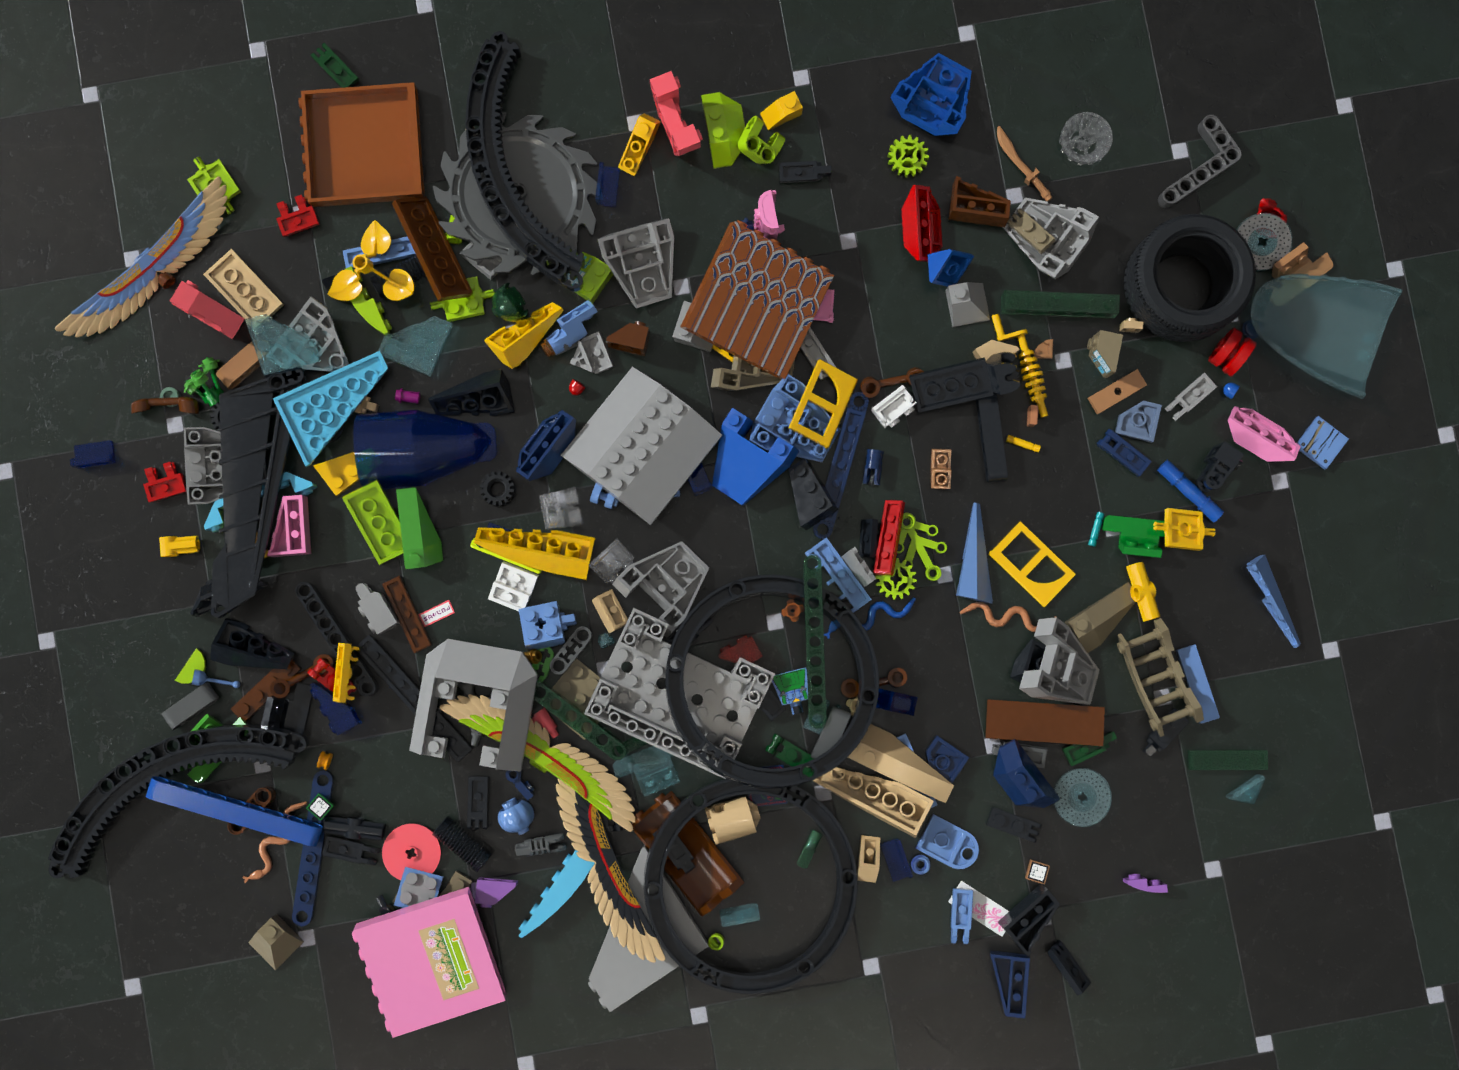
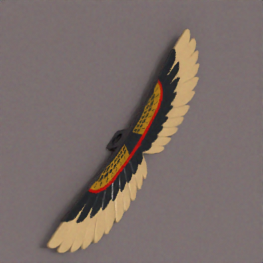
M558 779L559 784H556V791L559 797L556 799L562 808L559 813L562 820L565 821L563 826L569 831L567 836L573 841L571 845L578 851L576 854L579 858L595 863L588 875V883H591V893L595 892L594 901L595 904L599 903L598 910L600 915L603 914L604 923L606 926L610 923L613 937H618L623 948L627 946L632 955L636 952L642 960L646 957L649 962L655 963L656 957L663 962L665 955L659 945L656 934L624 877L608 840L599 810Z

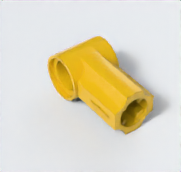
M166 536L159 538L161 557L179 556V554L200 552L201 547L198 536Z

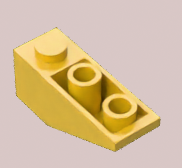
M645 113L639 115L619 163V169L633 176L636 175L655 138L661 121Z

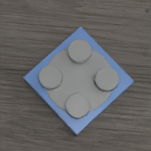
M405 867L394 906L405 908L438 897L443 876Z

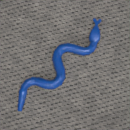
M913 597L901 612H896L884 601L875 602L870 606L867 622L862 624L866 631L871 629L874 625L878 609H883L893 618L906 616L910 612L916 598ZM831 622L829 632L824 634V636H827V639H829V634L836 631L838 627Z

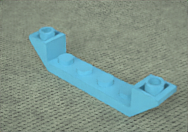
M285 472L280 489L290 486L289 483L291 482L296 494L306 496L313 493V489L317 488V485ZM265 485L262 486L261 497L264 496ZM223 499L214 502L204 524L205 530L215 533L219 529L224 528Z

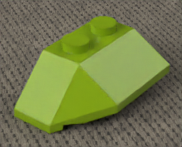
M720 92L701 95L713 168L732 166L741 153L738 149V141L745 129L742 106Z

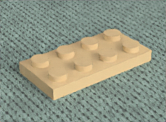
M232 249L203 274L255 330L260 328L284 306L277 296Z

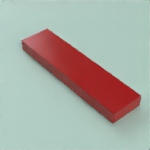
M885 500L873 570L875 575H894L905 507L904 501Z

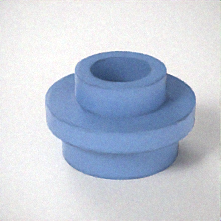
M916 855L911 861V868L916 874H925L930 869V861L924 855ZM919 861L924 862V866L922 868L917 867V863Z

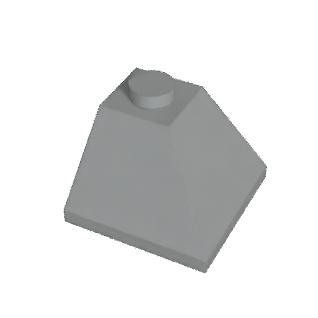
M966 282L947 287L945 291L952 327L990 320L983 283Z

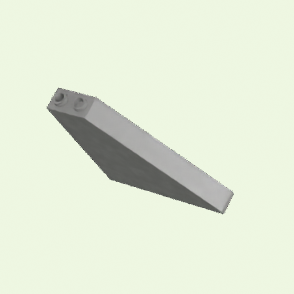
M644 845L634 865L628 885L651 925L644 898V870L649 852L648 848ZM663 873V898L669 921L682 943L697 955L709 947L708 941ZM657 885L649 886L648 893L650 895L658 892ZM609 927L589 976L590 982H588L591 990L594 993L597 992L600 996L599 1002L604 1009L607 1008L609 1012L613 1011L679 967L663 948L658 938L657 940L665 955V960L662 962L655 957L656 962L652 963L646 957L644 960L640 959L636 952L632 955L627 946L623 948L619 943L618 937H613L611 927Z

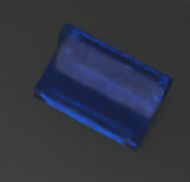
M600 162L595 196L597 205L616 207L620 168L606 167L604 162Z
M108 440L75 445V458L70 459L71 467L77 469L116 463L113 441Z
M895 838L881 843L880 847L892 881L895 882L906 877L912 878L913 875L900 839Z

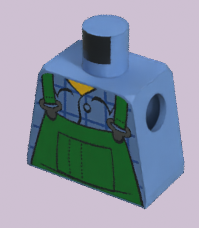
M801 668L774 675L772 684L781 704H790L792 715L804 712L801 701L809 699L807 669Z

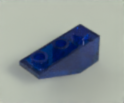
M318 682L310 684L312 688L310 692L314 699H318L320 702V711L325 717H328L330 721L329 727L334 734L336 733L337 736L342 735L362 724L353 706L347 702L333 701V693Z

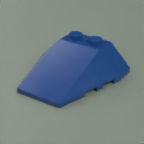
M938 53L924 63L920 69L912 72L908 78L901 80L890 98L903 119L934 136L957 134L966 119L967 97L972 71Z

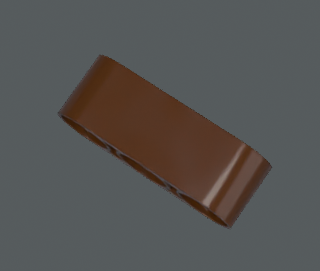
M270 786L259 788L246 802L268 808L276 798V791ZM263 791H267L269 794L267 801L263 800L261 796ZM229 822L227 825L229 832L234 835L244 833L249 829L242 826V829L238 830L235 824Z

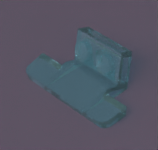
M654 746L619 759L613 764L614 773L618 779L633 772L635 773L644 797L680 782L670 758L674 755Z

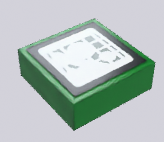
M318 793L306 809L322 821L335 805L321 793Z

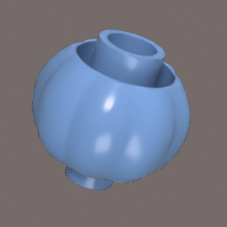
M516 798L503 803V809L498 813V822L501 828L509 833L518 832L519 835L529 831L528 827L534 819V810L531 804L525 800L517 801Z

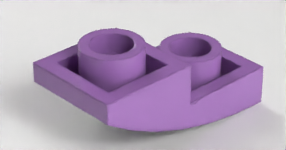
M1129 874V878H1123L1124 883L1139 890L1155 893L1168 892L1167 884L1158 879L1149 880L1147 884V879L1140 876V874Z

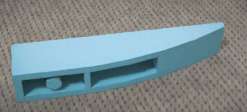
M576 850L573 855H567L562 863L565 867L561 872L557 870L551 879L554 881L551 888H545L541 894L543 900L540 904L535 903L529 912L532 914L529 921L524 920L519 927L521 931L519 934L520 938H523L539 927L572 896L595 864L594 862L579 858L576 854L578 851Z

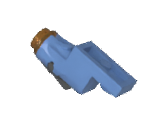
M589 300L557 319L561 329H557L540 344L548 357L559 355L577 347L578 341L588 334L582 321L591 319L597 313L595 306Z

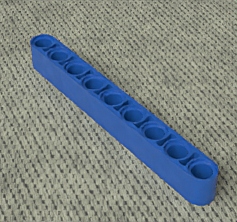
M158 776L151 778L146 794L148 799L307 846L315 847L318 845L323 829L322 825L309 820Z

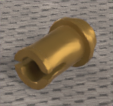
M537 649L523 652L532 664H538L542 659V654Z

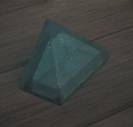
M1256 774L1226 795L1227 799L1255 804L1265 777Z

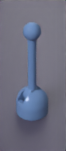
M197 669L194 670L192 685H203L206 681L231 685L234 688H239L241 685L239 681L230 682L208 678L204 671Z

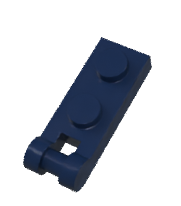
M1108 429L1105 432V437L1097 442L1099 448L1110 454L1137 477L1141 476L1152 462L1111 429ZM1111 440L1116 442L1114 447H1111L1109 445Z

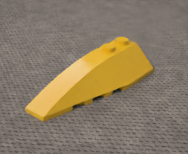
M478 527L474 539L475 544L511 561L538 570L584 580L587 579L595 541L593 537L559 530H551V533H541V530L533 529V532H522V529L505 531L503 528Z

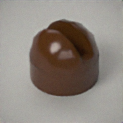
M164 272L159 274L158 282L164 289H168L175 283V278L170 273Z

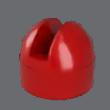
M575 379L569 384V391L573 395L581 394L586 388Z

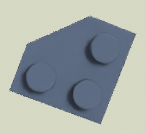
M1147 401L1138 403L1119 415L1115 433L1150 443L1154 442L1162 405Z

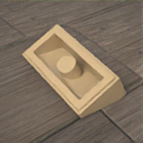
M612 589L592 599L608 633H612L625 626L628 618Z

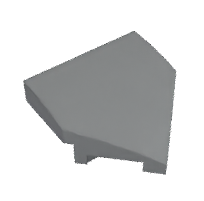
M599 331L578 341V347L570 361V364L595 374L615 367L603 336Z

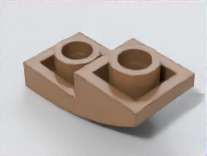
M931 449V488L951 489V449Z

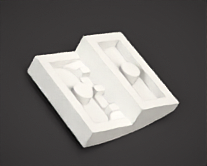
M503 561L488 599L516 611L526 608L539 575Z

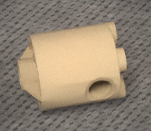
M746 795L705 807L707 818H710L708 823L713 833L715 845L757 832L756 827L761 817L757 804L748 800Z

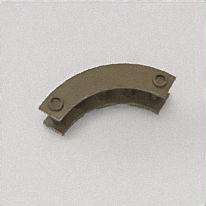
M1159 618L1154 620L1155 629H1153V632L1130 641H1126L1121 633L1118 634L1119 643H1117V647L1124 656L1137 693L1150 718V726L1153 731L1157 730L1160 737L1164 736L1162 726L1188 715L1189 717L1193 716L1198 723L1203 721L1204 717L1202 707L1191 688H1186L1182 678H1185L1179 661L1174 660L1171 652L1174 651L1169 629L1163 620ZM1154 639L1159 640L1161 647L1157 651L1133 660L1131 648ZM1160 657L1165 658L1168 665L1166 671L1140 680L1135 667ZM1167 678L1174 679L1177 686L1175 691L1149 701L1144 687ZM1177 698H1183L1186 704L1185 709L1158 718L1153 709L1154 707Z

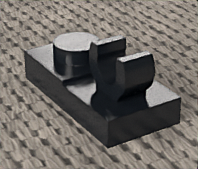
M877 519L861 520L859 546L861 558H876L877 537H879L877 529L881 527V523H878Z

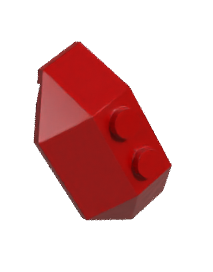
M913 185L902 207L904 247L917 261L928 262V254L939 252L942 248L940 208L936 199L931 194L930 187Z

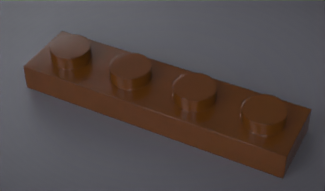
M292 659L287 670L272 669L231 710L238 718L241 717L247 722L266 704L267 696L273 697L270 693L271 683L277 679L285 681L302 670L301 667Z

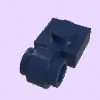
M507 770V780L515 784V787L527 801L535 795L533 785L529 781L525 782L521 779L522 771H515L517 776L514 778L511 776L512 771Z

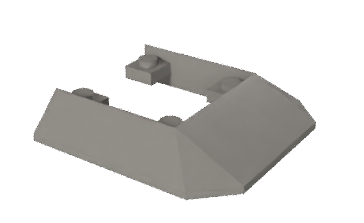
M453 639L445 640L426 654L409 751L419 755L445 758L448 738L432 735L438 699L455 700L458 682L491 687L493 689L490 707L504 709L506 713L500 747L484 745L479 765L498 770L521 772L538 678L537 672L525 654L521 651Z

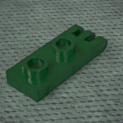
M325 43L322 44L323 49L326 50L325 52L320 48L316 50L320 55L319 58L314 53L310 55L341 88L352 87L359 81V78Z

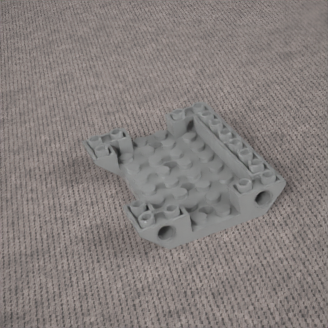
M633 608L584 714L726 779L703 764L686 746L672 721L665 688L657 686V680L665 678L666 664L671 644L663 641L662 638L669 624ZM688 652L684 665L683 679L685 698L694 722L707 740L725 755L735 759L742 745L744 735L757 708L759 709L775 673L739 657L733 670L730 672ZM673 660L670 662L672 668L677 669L681 666V663L678 660ZM630 662L633 669L630 672L623 671L622 663ZM700 694L703 697L702 703L694 704L691 700L692 696ZM734 710L737 712L738 717L736 720L731 721L727 718V713ZM706 745L702 750L698 751L700 754H702V751L707 754L706 759H713L714 761H716L715 766L718 767V764L722 759L721 757H719L718 761L713 758V752L708 754L706 751H704L707 747Z

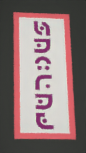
M447 600L420 613L419 616L424 627L455 613L450 601Z

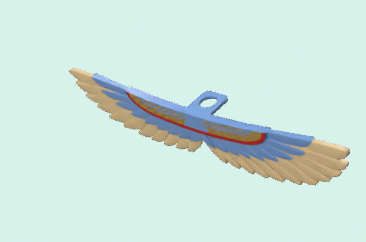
M216 177L201 191L168 231L150 249L147 247L135 258L134 264L73 310L70 315L55 327V330H66L63 334L64 336L75 334V337H80L84 334L89 337L97 331L101 334L109 326L111 329L114 328L120 319L122 321L128 319L130 313L134 314L137 311L138 305L142 307L146 297L150 299L153 295V290L156 292L158 289L157 272H178L177 268L184 267L186 265L185 262L194 259V255L202 251L201 247L206 246L210 242V239L207 238L218 231L216 227L223 221V217L220 216L226 210V206L223 205L227 201V196H224L226 185L220 187L221 177Z

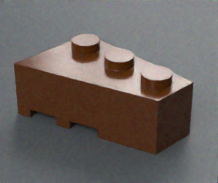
M956 176L952 186L949 220L1005 228L1009 220L1011 201L991 191H984L978 188V185L973 183L971 185Z

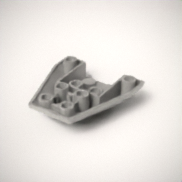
M205 427L184 428L188 505L215 502L219 500V495L223 494L222 465H219V461L222 460L221 433ZM266 460L264 465L263 479H266Z

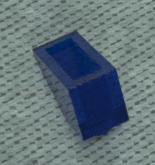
M879 689L876 708L914 716L918 697Z

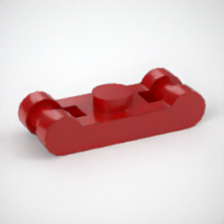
M320 657L317 665L307 673L334 692L336 668ZM325 669L326 672L321 675L320 672ZM349 679L348 685L355 686L354 683ZM357 688L348 690V696L352 691L355 692Z

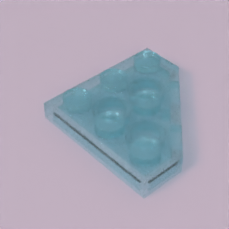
M267 314L245 320L264 375L320 362L321 359L315 341L298 334L292 328L280 324Z
M436 316L431 317L424 322L416 323L399 332L384 336L378 351L381 352L384 358L431 377L453 324Z

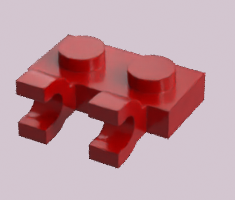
M302 195L294 197L299 210L292 213L289 212L288 205L284 201L276 203L281 217L276 218L283 237L320 225L314 207H307L305 197Z
M175 462L163 464L167 477L158 479L156 468L144 469L148 483L143 484L148 502L151 503L187 492L183 474H176Z

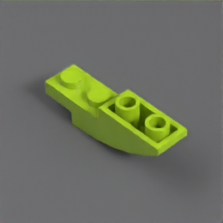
M352 266L346 268V270H352L353 272H355V269ZM366 287L363 288L361 294L356 299L351 300L353 306L372 327L386 337H390L391 333L389 330H392L388 319H384L382 315L385 311L381 302L377 303L374 298L369 299L368 290Z

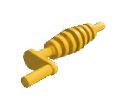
M999 314L992 315L999 342L1018 338L1021 353L1018 354L1019 359L1024 358V360L1020 361V366H1026L1021 369V374L1028 373L1022 379L1023 381L1030 380V382L1025 383V387H1032V389L1028 390L1029 395L1034 394L1031 400L1037 403L1041 418L1047 417L1048 413L1044 402L1047 394H1042L1046 388L1045 386H1040L1045 383L1044 378L1037 379L1043 376V372L1036 371L1041 368L1039 364L1033 365L1038 360L1036 357H1031L1035 353L1028 348L1025 335L1028 334L1027 329L1005 335Z

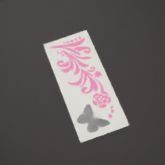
M961 881L957 888L973 890L972 918L1000 936H1003L1005 930L999 925L998 921L1009 911ZM952 896L948 901L950 904H952Z

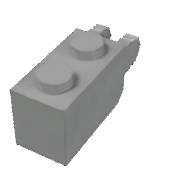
M360 583L356 586L355 590L361 599L358 601L360 605L358 610L363 617L366 616L369 620L368 627L373 634L382 635L400 624L383 593L373 592L366 583Z

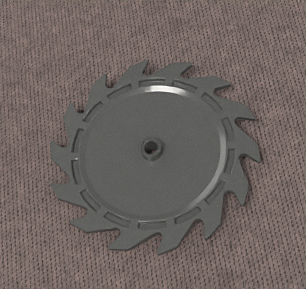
M502 113L501 133L505 160L515 187L523 192V195H521L522 200L525 201L526 206L528 205L530 212H533L534 217L538 218L539 223L542 222L543 227H547L549 233H553L554 238L558 237L560 243L564 241L566 247L570 245L572 251L577 250L578 227L584 225L589 233L593 235L596 218L587 197L592 195L601 201L604 200L600 185L582 170L583 165L597 166V162L588 152L563 144L564 140L575 137L576 133L563 127L537 130L535 126L543 119V115H527L506 128L503 126L506 113ZM465 130L460 136L459 159L452 161L446 151L443 152L440 166L450 187L449 190L443 191L433 186L436 202L455 218L453 222L439 221V225L449 236L473 243V247L461 251V255L474 261L500 257L502 262L493 270L494 273H510L527 260L510 244L496 225L484 203L472 171ZM475 147L473 150L478 151L481 147ZM481 172L482 179L486 178L484 172ZM490 195L487 199H494L496 195ZM500 214L498 218H505L506 214ZM532 250L529 254L536 255L538 251ZM533 266L531 275L539 273L540 271Z

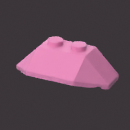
M1234 406L1228 418L1234 442L1267 462L1294 461L1297 458L1301 446L1295 443L1292 436L1284 428L1253 409Z

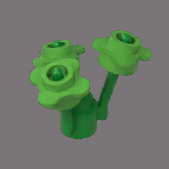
M206 357L202 360L203 364L198 365L199 368H203V371L200 369L194 371L190 375L191 379L186 380L184 393L188 392L190 395H193L196 392L204 403H208L211 407L219 402V395L224 392L220 388L214 369L219 368L217 362H220V360ZM209 371L215 384L216 390L214 387L209 389L208 386L205 384V382L209 379L206 375ZM201 386L205 390L204 394L199 390Z

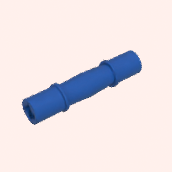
M1168 459L1157 469L1171 485H1174L1187 499L1194 503L1197 509L1203 512L1213 523L1223 515L1224 511L1183 475L1184 472H1181Z

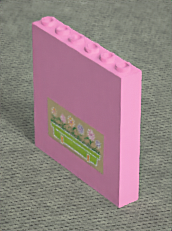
M469 887L356 923L352 932L353 940L360 947V959L365 961L366 975L368 979L371 978L373 994L379 999V1011L386 1018L385 1027L388 1032H391L392 1038L506 1001L507 992Z

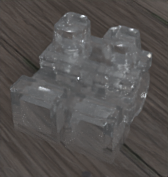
M576 487L539 495L546 530L584 525Z

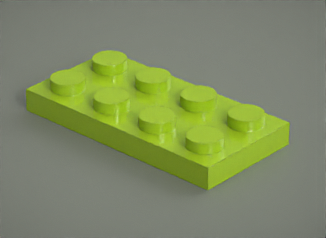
M378 479L342 497L379 565L403 554L400 521Z

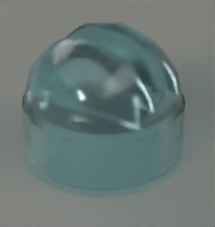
M607 632L600 634L598 637L601 649L607 648L615 642L611 634Z

